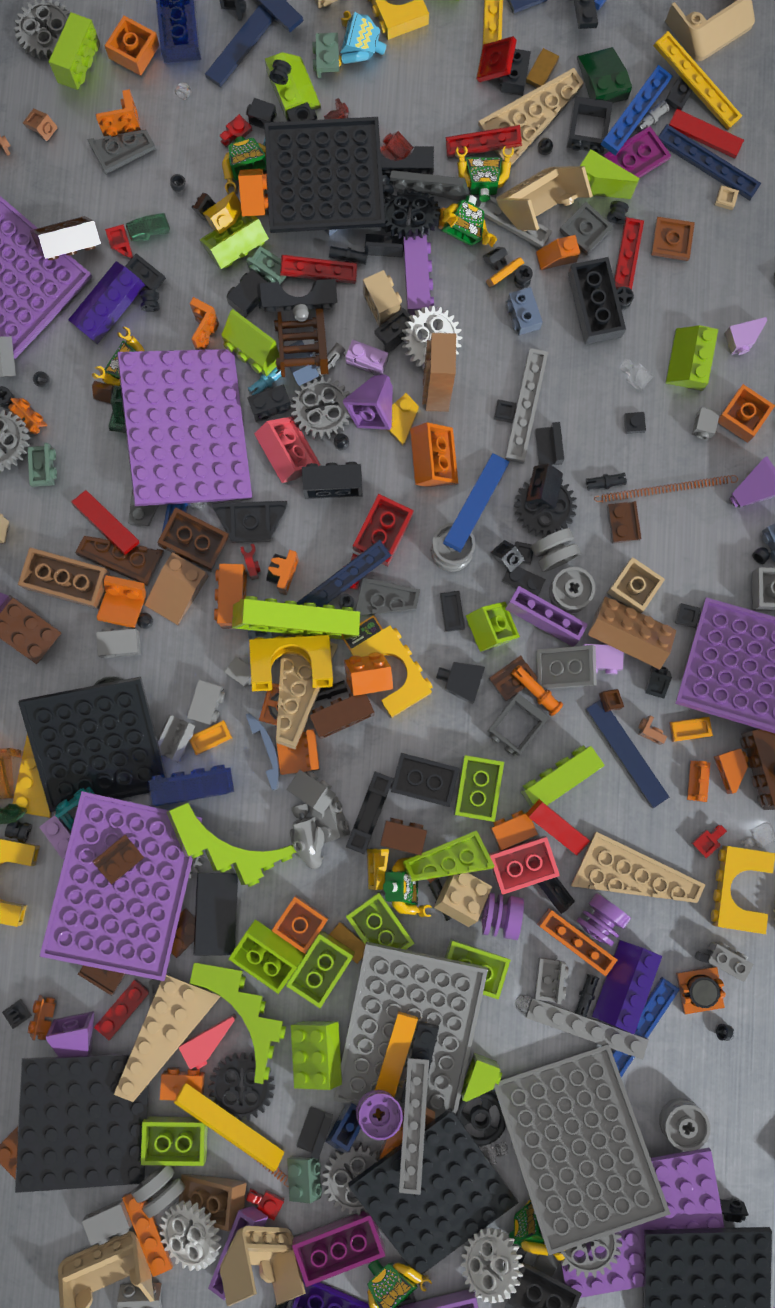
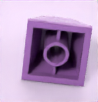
M385 374L374 375L343 400V404L357 428L390 430L392 427L393 386L389 376Z
M767 456L762 459L731 494L732 497L729 499L735 508L737 506L741 508L775 497V467Z
M94 1011L53 1020L46 1035V1040L58 1057L91 1056Z

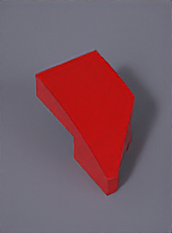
M124 224L105 229L111 249L132 259L133 254Z

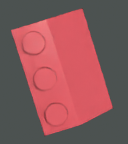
M292 416L266 421L254 433L282 483L301 477L302 467H306L307 464L315 463L318 466L321 465L302 431L299 430L298 424L294 423L295 419Z
M541 836L489 854L495 865L492 871L502 895L560 876L546 836Z

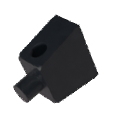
M453 662L451 670L439 667L436 678L447 682L445 691L473 704L485 667Z

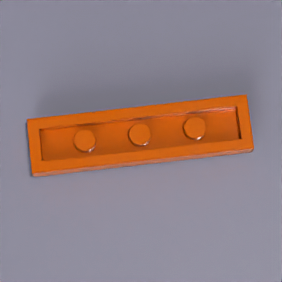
M132 1192L123 1195L122 1199L151 1274L155 1277L171 1270L173 1263L168 1251L164 1250L166 1248L165 1243H161L163 1238L159 1234L160 1230L155 1217L148 1218L142 1210L147 1200L137 1203L131 1195Z

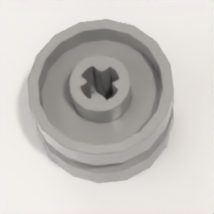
M453 523L445 524L436 531L431 546V557L434 563L442 570L449 572L460 571L465 568L471 561L476 546L475 537L472 532L461 552L444 545L443 542Z
M570 528L552 533L531 546L535 556H544L538 562L542 572L559 567L582 554L577 544H569L574 539Z
M568 567L561 570L552 580L549 587L551 603L567 613H576L583 610L592 601L595 594V583L592 576L586 570L579 567Z
M676 1098L663 1106L659 1115V1125L662 1133L674 1147L682 1151H694L700 1149L707 1142L710 1135V1122L708 1116L694 1102L685 1098Z
M161 1166L153 1171L131 1193L137 1203L147 1200L142 1210L148 1218L162 1211L186 1188L180 1178H175L168 1182L175 1172L171 1166Z

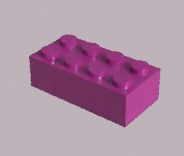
M365 1210L361 1211L360 1215L355 1213L296 1236L292 1242V1248L306 1287L385 1257V1246L378 1226Z

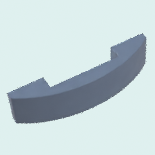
M250 713L246 714L252 733H261L273 767V769L267 770L266 774L271 789L276 790L279 784L280 768L275 745L265 727Z

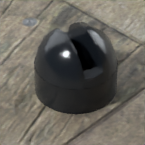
M543 138L538 144V152L541 155H549L553 149V142L549 138Z
M174 174L170 178V186L174 191L180 192L185 188L186 180L182 175Z
M38 371L33 376V382L38 387H46L50 382V377L47 373ZM38 377L45 378L46 382L38 381Z
M338 434L334 438V446L338 450H345L349 446V438L345 434ZM342 438H345V440L337 444V441L341 440Z
M760 547L753 552L752 557L757 563L765 564L770 557V552H768L767 548Z
M141 613L137 624L143 629H148L153 625V618L148 613ZM140 618L148 619L149 623L140 621Z
M719 1024L716 1029V1035L719 1040L729 1041L734 1037V1029L728 1024Z

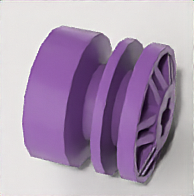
M490 892L482 910V934L488 935L492 927V936L496 937L499 928H502L503 938L518 940L522 926L524 898L510 896L507 904H503V895L499 894L495 903V893Z
M595 893L588 903L595 910L593 914L585 910L582 912L589 920L586 922L579 917L576 921L593 938L612 947L615 942L607 936L610 933L618 938L619 935L613 927L617 926L624 929L631 920V917L613 903Z
M372 1090L362 1096L356 1107V1119L362 1131L368 1137L375 1140H386L394 1136L400 1129L403 1121L402 1109L390 1093L383 1090ZM377 1108H379L380 1111H383V1113L380 1114V1118H377L375 1115H373L374 1113H376Z

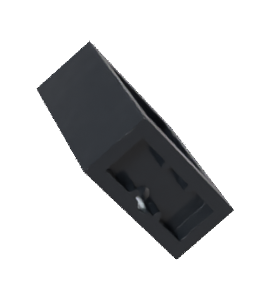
M576 96L566 148H571L575 151H590L591 149L596 153H603L605 148L601 143L608 134L613 102ZM578 114L604 118L601 139L575 135Z

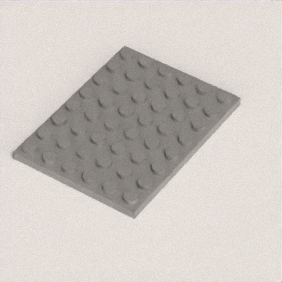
M366 942L341 1062L342 1085L336 1087L334 1101L346 1104L353 1103L357 1106L364 1094L375 1089L399 1011L418 1017V1021L394 1098L400 1104L403 1111L405 1103H401V1097L407 1075L408 1058L411 1057L418 1022L438 1025V1035L428 1074L426 1107L435 1112V1118L449 1108L456 1115L488 967Z
M609 1044L501 1080L499 1084H495L494 1089L548 1255L671 1214Z

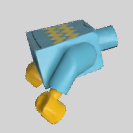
M345 11L343 13L344 18H341V23L346 27L340 51L342 56L339 55V67L342 62L343 64L367 61L375 52L383 55L387 44L378 40L380 34L379 27L374 24L368 15L354 12L351 16L349 11Z

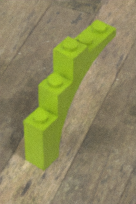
M189 803L166 812L185 857L191 856L194 859L203 855L202 850H205L213 871L225 872L231 869V864H233L241 885L248 884V887L259 883V878L264 877L261 871L262 868L263 871H266L275 866L274 862L279 860L281 862L288 861L293 858L292 854L296 853L293 845L264 852L248 851L231 846L218 839L202 825Z
M194 963L190 984L206 988L220 995L242 1017L250 1032L255 1051L256 1069L254 1083L264 1084V1080H268L270 1067H267L268 1058L272 1059L274 1046H271V1042L280 1043V1039H284L286 1026H283V1021L260 1017V1013L264 1014L266 1006L263 996L240 992V988L244 989L246 981L243 971Z

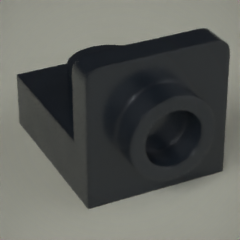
M506 540L502 541L490 552L510 572L524 561V557L517 547Z
M651 666V674L645 694L665 699L672 679L671 673L664 666L660 670Z

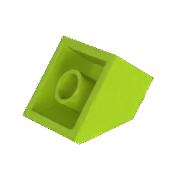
M506 602L484 606L465 615L480 652L520 637L510 612L505 610Z
M477 1053L473 1054L461 1092L463 1101H470L493 1090L495 1084H499L502 1072H500L497 1061Z

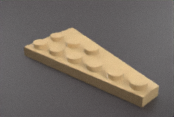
M572 68L481 119L478 122V126L482 131L520 125L522 146L513 147L514 154L510 158L512 166L583 87L584 82L575 68ZM512 148L505 149V154L510 155L512 153ZM503 149L495 150L498 157L504 161Z
M282 634L283 637L296 636L291 634ZM330 642L331 661L338 648V644ZM298 654L282 655L280 662L276 743L292 749H296L321 689L312 688L310 664L304 657Z
M595 832L570 886L698 903L705 884Z
M166 975L165 981H160L114 1095L134 1102L221 996Z

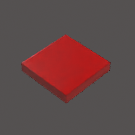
M514 36L483 45L476 77L479 82L510 74L517 42Z

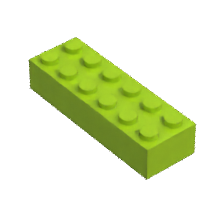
M246 596L245 599H240L239 602L233 604L232 628L303 636L329 635L330 639L343 640L359 636L360 612L353 611L354 608L342 607L341 610L335 609L333 605L316 607L315 603L297 605L296 601L278 603L277 599L267 598L265 601H260L258 597Z

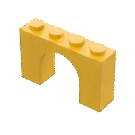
M367 0L368 2L371 1L373 15L375 18L378 17L380 21L379 28L382 34L385 33L387 40L429 24V12L423 0H414L403 5H393L385 0Z
M389 625L350 649V653L352 656L365 657L369 656L370 653L377 652L384 656L396 657L404 664L407 671V679L404 685L381 700V703L392 719L432 693L431 688L433 686L428 678L424 679L420 673L423 671L417 661H412L410 657L412 653L406 644L402 645L399 640L402 637L396 628L392 629Z
M296 635L294 637L277 636L267 639L262 637L249 639L252 692L272 690V665L277 658L285 654H298L308 661L311 667L312 688L333 686L329 635Z
M0 838V865L5 862L35 866L40 845ZM0 898V924L15 927L23 925L27 905L8 902Z
M722 845V849L718 853L720 868L716 871V881H718L717 889L713 893V900L715 901V909L711 911L713 926L766 934L768 914L743 910L738 907L731 896V884L733 879L743 871L753 870L773 873L775 853Z

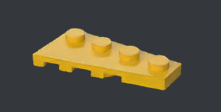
M27 734L11 811L52 818V812H50Z

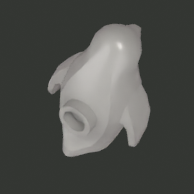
M315 817L301 818L292 824L294 830H290L291 841L295 851L306 865L311 869H317L322 864L324 858L321 856L325 839L324 833L320 827H316Z

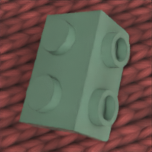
M316 33V41L312 42L313 54H316V59H313V71H317V77L321 78L322 72H339L338 33Z
M261 246L252 258L248 257L246 259L248 269L250 271L254 270L257 274L263 276L264 280L268 283L279 282L281 285L287 277L280 275L281 259Z
M44 443V446L28 447L29 485L31 487L55 485L54 479H57V470L54 467L53 460H56V451L49 443Z
M293 1156L287 1158L289 1201L310 1204L320 1199L322 1186L319 1159Z

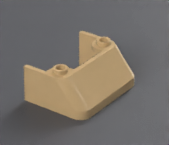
M733 0L734 3L707 20L699 12H692L685 16L674 2L671 4L665 22L691 57L696 61H703L751 30L755 22L752 0Z
M585 166L549 167L501 194L496 200L498 207L518 230L527 231L538 230L539 226L536 216L556 204L567 206L574 203V199L578 197L590 198L593 195Z
M245 1226L236 1232L220 1265V1275L222 1277L227 1306L257 1294L251 1265H259L260 1277L265 1282L273 1284L277 1305L306 1294L301 1271L292 1248L293 1235L289 1229Z
M128 1231L124 1235L110 1238L106 1243L87 1248L65 1258L58 1267L60 1308H89L93 1301L92 1292L129 1276L131 1283L139 1287L150 1302L154 1301L151 1271L140 1242L134 1232Z

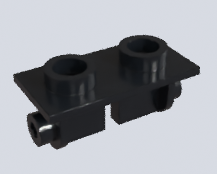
M720 1199L722 1215L725 1214V1221L738 1223L745 1221L746 1216L749 1214L744 1202L737 1199Z

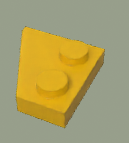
M407 393L392 405V427L388 430L402 446L406 443L410 428H412L413 421L419 410V406Z
M367 849L368 889L383 890L389 849Z

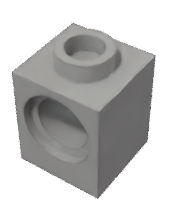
M701 407L696 414L692 435H696L697 438L702 440L711 439L716 432L720 412Z
M235 656L224 672L242 686H251V666Z

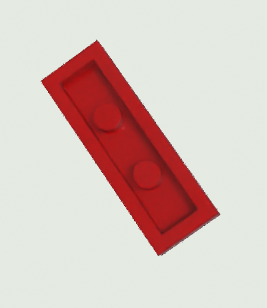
M135 979L94 1028L110 1041L149 995V990Z

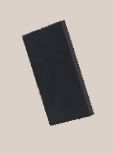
M197 873L194 956L231 955L234 951L238 889L237 873Z

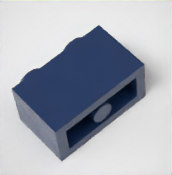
M353 1103L345 1104L325 1140L326 1143L341 1153L350 1150L361 1130L356 1119L357 1106Z

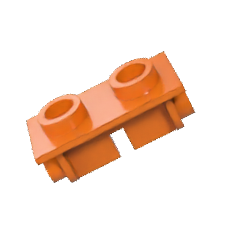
M23 398L10 399L13 403L8 406L9 411L18 415L21 420L25 418V427L29 429L30 434L37 435L40 432L39 427H47L43 417L30 407V403Z
M690 760L687 800L707 802L710 775L709 762Z
M39 995L38 1000H35L33 1005L34 1019L30 1021L28 1026V1033H30L32 1040H35L36 1036H38L37 1039L46 1040L51 1021L44 1019L45 1017L53 1018L56 1005L54 1002L55 998L47 997L44 1000L42 995Z

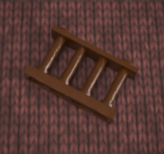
M316 309V317L303 322L297 320L282 321L281 311L277 312L278 320H274L275 332H278L280 357L276 358L277 370L281 369V377H285V367L307 365L320 367L321 375L329 374L323 309ZM313 327V332L283 334V329ZM313 339L318 341L308 345L284 346L285 341ZM308 352L319 354L315 355V357L284 359V354Z

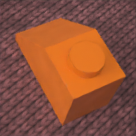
M576 235L556 239L536 251L540 270L575 263L580 254Z
M741 748L714 756L727 794L737 792L748 768V757Z

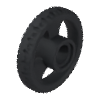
M486 1092L476 1097L482 1099V1104L474 1106L470 1114L462 1111L469 1102L463 1101L462 1098L459 1101L458 1111H456V1116L463 1126L471 1123L476 1130L484 1131V1137H474L471 1135L477 1145L480 1146L489 1145L498 1140L506 1127L498 1098L491 1092ZM494 1105L498 1108L500 1115L497 1128L491 1126V1116L489 1113V1109ZM479 1113L486 1115L485 1120L482 1122L475 1120L476 1115Z

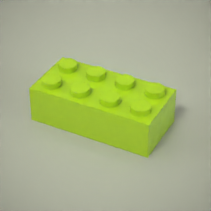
M584 745L578 747L571 752L572 757L568 758L567 756L556 762L555 765L557 767L553 770L548 768L539 774L540 778L537 781L533 779L522 786L524 789L520 792L529 806L532 807L539 799L546 805H549L603 768L605 765L593 747H585Z

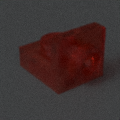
M337 98L335 99L336 110H332L324 116V119L348 118L349 110L347 105Z
M399 131L393 134L389 133L383 139L384 144L381 147L383 151L387 149L397 160L405 159L414 148Z

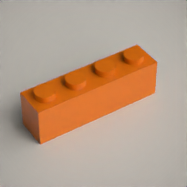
M549 908L537 923L539 927L604 976H607L617 962L615 957Z

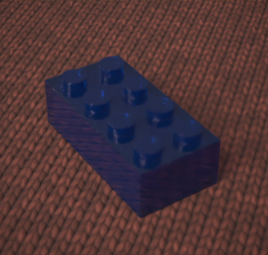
M156 0L160 48L164 63L201 60L195 0Z
M225 765L213 766L211 771H205V768L194 769L191 771V774L185 775L184 771L172 773L169 778H164V775L152 776L151 781L147 782L151 807L234 792L231 768H225Z

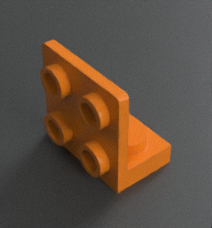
M130 89L122 91L124 98L120 99L122 109L96 114V119L103 136L111 135V137H115L117 134L141 130L137 108Z
M193 297L190 306L195 320L200 324L191 340L196 350H205L210 341L209 337L217 331L219 323L214 307Z
M106 575L103 581L106 592L97 614V620L135 628L146 598L144 583Z
M314 729L302 732L296 749L277 743L281 775L298 773L299 770L303 772L320 770Z

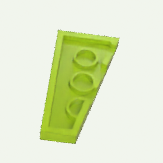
M477 830L422 853V855H416L403 861L411 882L493 869L495 866Z

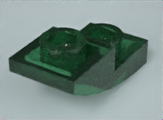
M165 213L144 216L126 223L131 241L149 240L150 235L168 234L170 230Z
M8 804L3 809L0 808V824L16 822L27 812V808L20 807L17 804Z

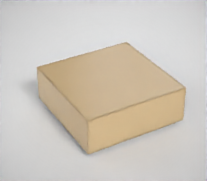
M721 185L715 206L733 210L739 190Z

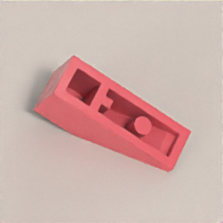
M235 1014L179 1046V1050L189 1069L196 1067L198 1070L208 1064L206 1060L209 1059L237 1018Z

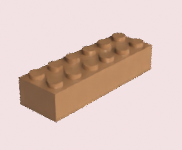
M431 333V340H427L422 405H426V411L449 412L456 374V333Z

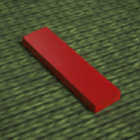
M676 109L669 123V126L685 136L734 159L744 142V139L679 109Z
M520 125L445 137L448 158L456 157L455 150L457 147L459 154L463 155V147L466 146L468 150L466 155L501 150L505 146V149L522 146Z
M626 217L614 275L616 289L625 286L632 290L644 220Z
M281 255L280 275L315 280L336 279V282L355 284L357 263Z
M87 490L71 501L72 505L124 555L139 544V540Z
M540 799L526 813L532 821L576 856L590 842L586 836Z

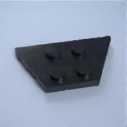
M287 501L212 504L232 543L271 541L288 506Z

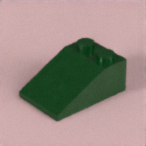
M613 47L577 56L589 98L613 103L629 98L632 84L627 69Z

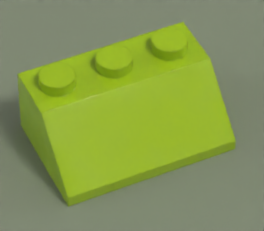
M282 52L265 58L268 76L273 70L274 60H283L289 63L292 68L290 74H288L287 84H276L270 79L286 120H288L287 110L308 102L310 109L321 108L300 56Z
M241 213L236 223L223 233L219 234L213 230L199 240L214 263L222 269L231 266L236 259L247 256L252 249L264 245L265 241L269 238L256 216H242Z
M232 309L221 335L224 347L230 353L234 351L243 363L248 362L258 374L261 372L267 377L277 367L276 358L280 357L275 340Z
M701 325L676 328L665 384L699 391L705 389L709 382L718 329Z

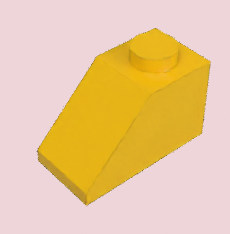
M233 191L203 212V215L211 228L221 234L236 223L242 212L241 203Z

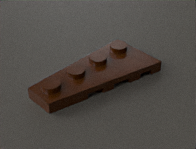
M84 536L75 553L82 558L132 580L144 583L147 586L164 554V550L136 546L124 555L109 540Z

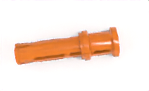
M521 665L516 667L517 670L514 668L511 674L537 698V703L539 705L542 704L549 711L548 714L550 716L560 711L563 703L561 701L558 702L551 695L552 692L550 690H545Z

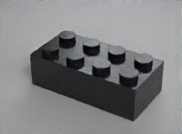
M609 257L571 264L568 276L585 345L621 338L626 330Z

